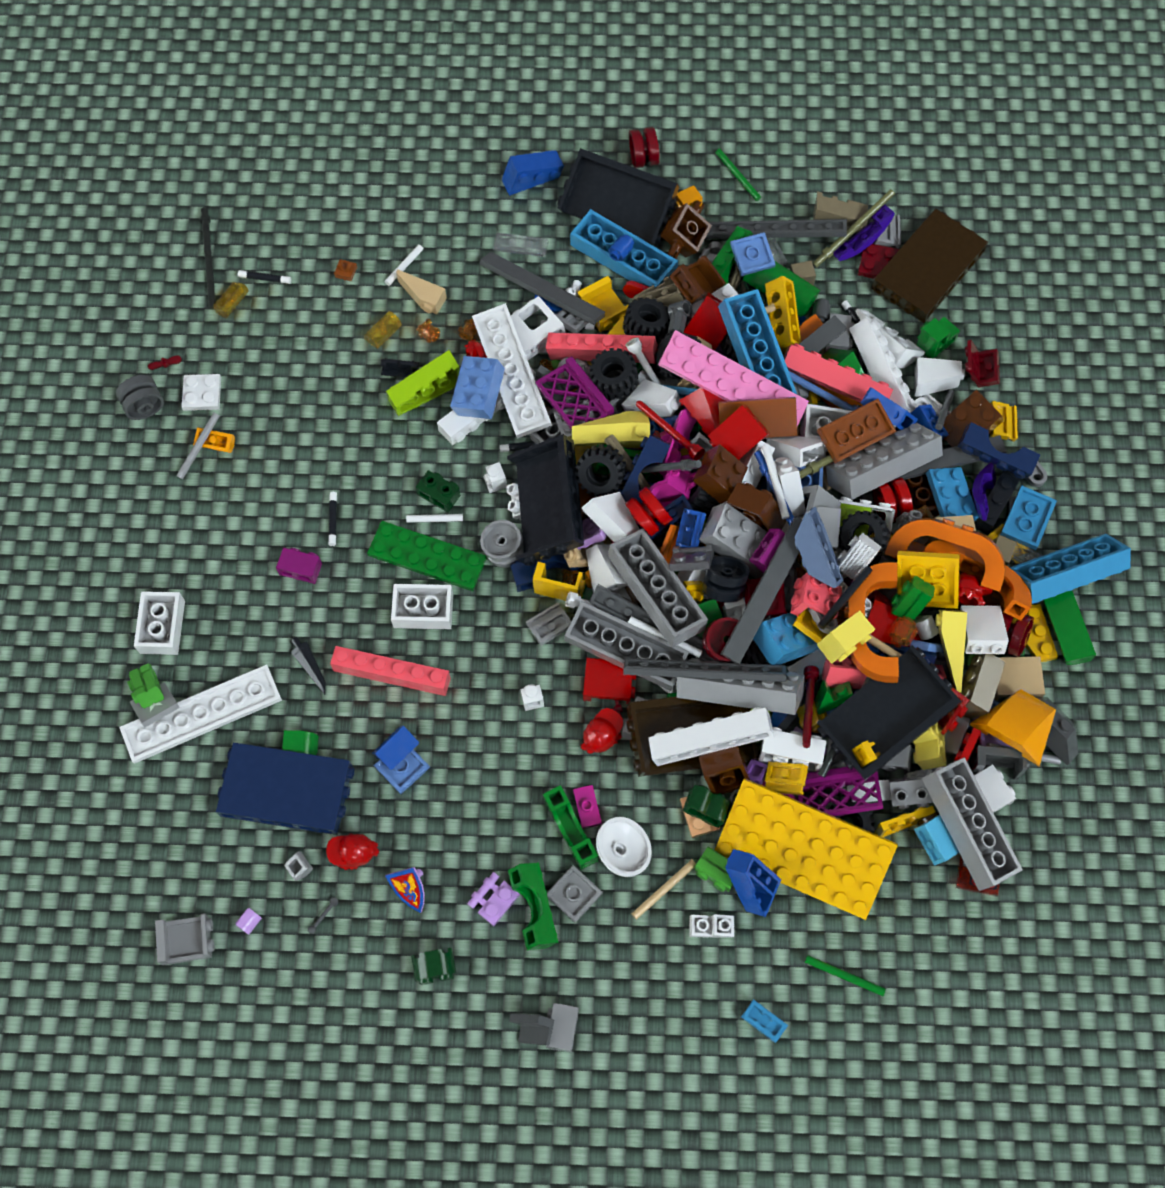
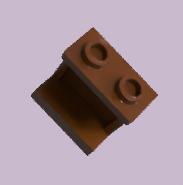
M706 255L688 266L680 265L669 276L691 305L705 298L708 292L712 294L726 284Z

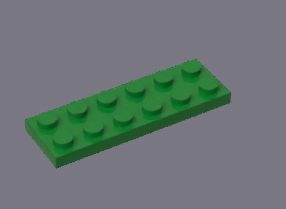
M381 521L367 552L370 557L470 591H474L487 560L486 555L385 521Z

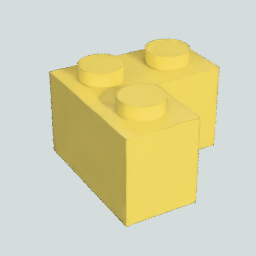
M858 611L831 631L817 646L831 664L836 660L842 662L857 649L855 645L859 642L863 645L872 638L870 634L875 628L863 613Z
M938 722L913 742L915 745V752H913L914 761L923 770L947 766L945 737L941 734L943 728Z

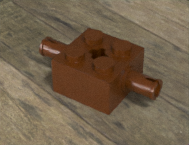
M695 201L692 207L686 203L674 209L660 235L671 245L667 254L676 260L679 253L685 258L697 253L712 226L700 215L704 209V204L699 207L702 203L700 201Z

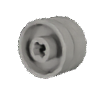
M508 520L494 521L486 526L481 533V548L490 562L497 567L509 568L511 567L510 565L517 561L516 556L524 554L523 536L518 527Z

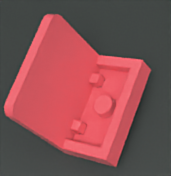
M807 572L794 583L793 588L795 591L790 602L792 604L790 613L798 616L806 608H810L822 615H826L841 597V586L832 588L810 576Z

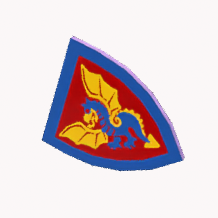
M415 867L386 874L385 876L396 895L410 908L421 913L425 897L423 884L420 879L423 875L422 870H416Z

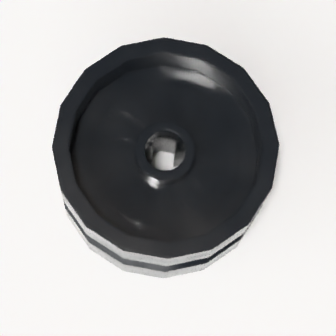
M731 556L713 557L710 569H705V577L702 584L703 592L711 599L720 602L731 603L743 599L746 592V582L750 573L748 565L740 559Z

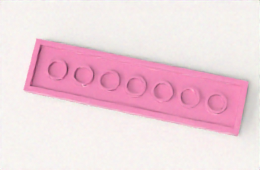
M676 330L673 332L658 363L659 366L725 401L796 397L797 426L809 402Z

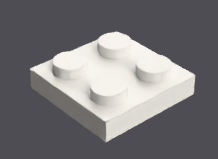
M220 374L184 375L183 411L219 410L221 393Z

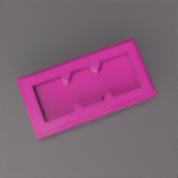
M593 785L573 789L582 829L602 825Z

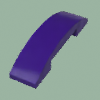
M884 204L872 216L873 221L848 242L845 241L833 252V256L839 261H843L865 250L885 231L895 213Z
M989 463L979 472L972 488L976 511L982 521L987 520L989 512L986 490L993 489L997 479L993 463Z

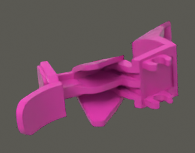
M685 408L681 410L673 428L689 441L696 419H693L690 416L691 413ZM666 431L657 435V437L671 443L662 463L680 462L683 459L693 461L689 454L681 456L680 450L684 446ZM682 470L659 471L663 475L664 480L653 484L649 488L663 507L683 494L688 500L691 489L696 486V483L693 481L696 473Z

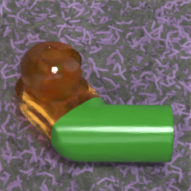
M542 359L539 365L552 371L557 368L561 360L548 361V359Z

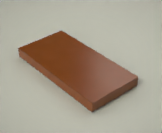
M796 397L718 402L719 425L740 406L746 405L769 431L770 435L767 438L797 436Z
M877 398L817 429V432L833 462L836 464L895 433L896 430Z

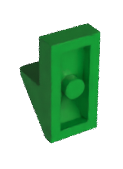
M824 679L814 699L817 713L819 715L839 707L854 694L850 682L848 681L830 689Z

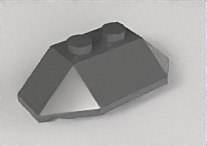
M1036 697L1056 709L1046 745L1066 765H1069L1078 754L1077 725L1048 697Z

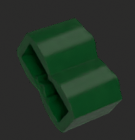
M694 785L689 791L683 811L711 826L719 828L725 821L731 802L722 794H713L703 785Z

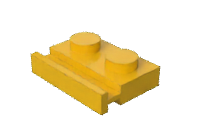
M992 401L990 404L1003 416L1004 421L990 433V437L1000 435L1003 440L1010 439L1014 442L1018 439L1017 406H1009L1006 403Z
M768 762L765 787L778 793L803 795V786H805L808 766L805 764Z

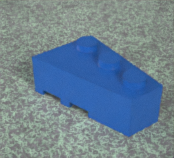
M556 150L510 156L502 182L510 196L560 178L564 165Z
M733 849L725 869L746 912L766 917L781 879L754 854Z

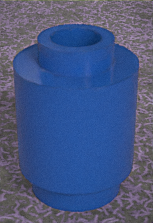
M626 234L620 236L609 248L610 257L614 261H623L633 249V239Z

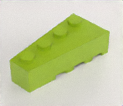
M450 350L386 391L388 400L398 416L455 388L460 367Z

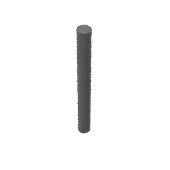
M953 390L947 391L935 425L937 430L943 428L955 394Z

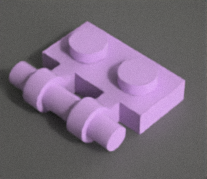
M494 872L489 878L486 877L484 879V884L477 892L474 891L471 895L472 898L467 903L472 909L479 903L482 908L478 911V914L492 926L497 924L520 896V893L513 891L512 887L505 881L498 887L495 882L499 876ZM491 889L494 893L486 901L483 896Z

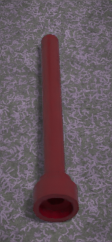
M813 665L806 666L803 671L805 681L807 682L802 740L804 748H809L811 745L815 682L819 679L820 672L819 668Z

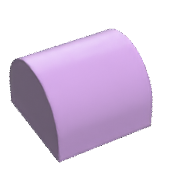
M247 908L236 922V926L249 935L262 918L250 908Z

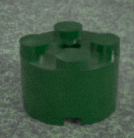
M447 948L448 952L446 953L442 949L419 953V958L412 955L415 982L419 981V985H427L433 983L435 978H440L442 981L454 979L453 974L457 972L453 949Z

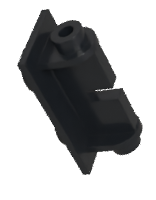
M388 358L381 359V375L407 378L419 369L420 362Z

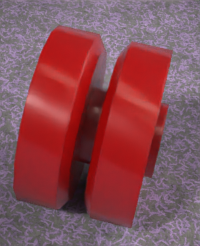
M898 477L890 481L889 484L885 483L872 490L874 505L879 506V503L891 504L890 508L895 509L893 522L903 512L910 513L913 510L911 494L907 483L902 477ZM876 511L877 515L885 521V512Z
M646 486L639 492V497L644 502L643 505L633 497L625 505L632 513L631 515L636 522L652 537L659 531V526L654 521L655 518L665 526L673 519Z

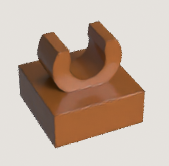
M340 259L334 272L335 278L352 282L357 264Z

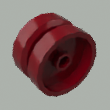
M653 126L644 128L643 138L638 129L629 130V147L633 167L636 169L644 168L645 158L649 166L659 165V144L655 128Z
M1002 612L1009 640L1007 645L1008 653L1020 657L1029 640L1034 617L1025 615L1022 620H1018Z
M731 617L720 618L707 625L703 632L702 644L705 652L712 659L721 662L731 661L721 655L726 645L723 638L724 636L725 638L730 637L739 621L738 619Z

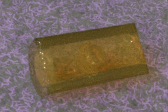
M233 282L213 306V309L220 316L228 318L249 292L245 284Z
M388 311L364 335V339L378 349L402 326L400 319L393 312Z

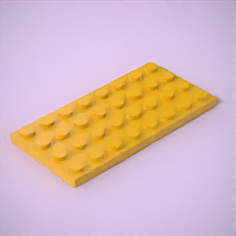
M744 778L715 851L727 859L730 857L733 849L754 854L781 879L780 883L866 920L898 844Z

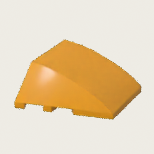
M1020 689L992 708L990 713L980 716L971 722L970 726L980 730L985 735H988V733L1020 751L1022 757L1040 767L1056 709Z

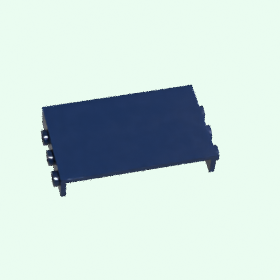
M233 742L232 748L228 750L227 754L228 765L224 768L222 774L224 779L223 785L218 789L217 796L219 800L216 813L220 817L332 835L338 834L341 818H344L346 813L345 799H348L350 795L349 781L353 779L355 768L350 760Z

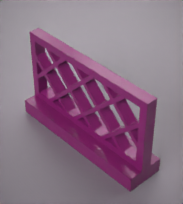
M572 356L566 359V364L535 381V385L571 430L575 420L585 421L586 423L614 415V407ZM566 371L569 377L568 380L559 379L558 375ZM554 382L552 389L544 388L542 384ZM556 384H567L566 390H556ZM569 385L578 386V393L568 391ZM554 394L564 395L563 402L555 401L553 399ZM567 396L577 397L576 404L566 403ZM580 398L588 399L590 401L589 406L580 405ZM564 407L575 408L573 415L565 414L563 412ZM577 409L588 410L587 416H576ZM590 411L599 412L601 416L590 418Z
M848 767L829 769L825 778L818 775L819 771L807 773L803 792L813 791L814 794L810 798L798 795L799 802L811 805L832 816L883 809L878 772H875L864 781L854 768L850 770ZM875 782L870 789L863 786L864 783ZM844 786H855L850 792L843 789ZM824 789H835L830 795L822 792ZM859 789L866 792L861 799L854 795ZM839 792L845 795L841 802L834 799ZM819 795L825 798L820 805L814 802ZM870 796H873L878 799L877 803L871 804L865 801ZM850 798L857 802L851 807L845 805ZM829 802L837 805L832 810L825 808Z

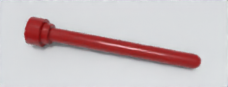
M640 400L636 402V406L688 450L689 457L693 460H700L703 457L705 449L702 446L688 441Z

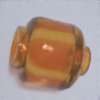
M905 616L896 618L888 630V636L891 638L890 642L897 647L909 646L918 633L916 622Z

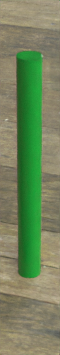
M721 149L716 150L715 154L754 200H760V194Z
M809 955L805 959L804 963L880 996L885 994V988Z

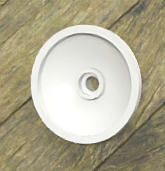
M615 817L609 819L600 827L596 837L597 852L603 864L610 871L619 876L633 877L647 868L651 860V844L646 832L639 824L625 817Z

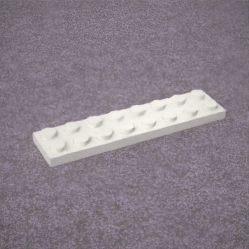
M506 303L473 315L472 318L487 358L498 359L505 368L499 391L517 439L552 426L539 389L535 385L533 373Z
M264 665L177 702L180 707L179 709L145 728L139 719L119 728L131 760L135 764L280 702L282 699L268 665Z

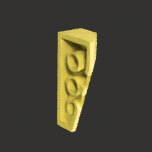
M626 411L572 426L574 446L606 444L604 440L613 434L622 447L642 448L640 445L644 437L649 438L650 421L648 416L642 411Z
M940 610L939 614H936L935 624L938 626L953 688L961 693L967 612L961 610Z

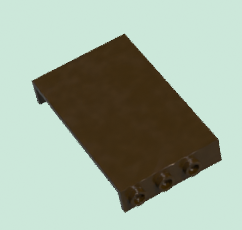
M935 208L875 277L872 289L878 295L888 299L890 303L902 308L905 313L911 314L925 323L983 255L988 241L963 226L960 222L950 218L946 213Z
M677 697L630 702L626 707L628 714L626 725L627 731L631 732L632 737L630 749L635 755L633 760L634 771L638 772V777L702 769L699 761L700 756L657 766L652 760L648 737H652L659 732H671L678 727H691L698 722L707 723L718 717H730L737 712L746 713L751 711V708ZM756 742L738 746L745 763H749L751 759L757 760L759 758L760 747Z

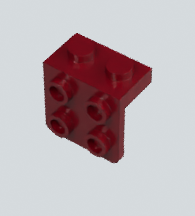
M972 339L967 340L965 354L968 357V362L965 363L966 372L970 373L972 382L974 381L978 388L1000 384L999 351L997 348L979 352Z

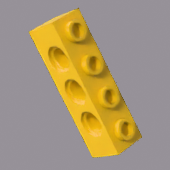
M781 276L765 284V296L767 304L774 303L776 307L775 311L768 313L769 320L781 352L785 354L788 346L801 343L794 283L792 280Z

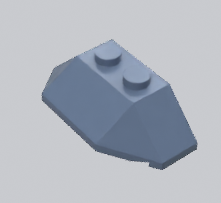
M813 507L805 513L794 537L795 546L800 551L802 564L808 574L828 586L836 588L843 581V577L840 574V568L817 508Z

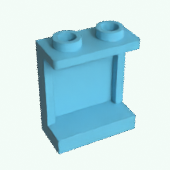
M940 814L914 829L934 865L943 863L959 853Z

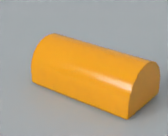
M197 427L193 445H195L203 428ZM212 430L202 447L231 453L235 445V436Z

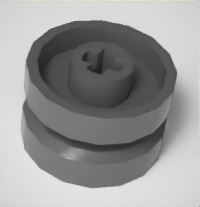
M137 375L128 378L116 389V396L127 418L131 420L146 419L156 414L163 407L164 400L153 378L149 375Z

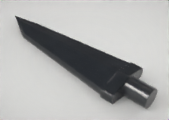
M298 637L293 638L291 642L295 649L291 652L292 655L325 695L326 682L309 647L310 645L307 641L301 643Z

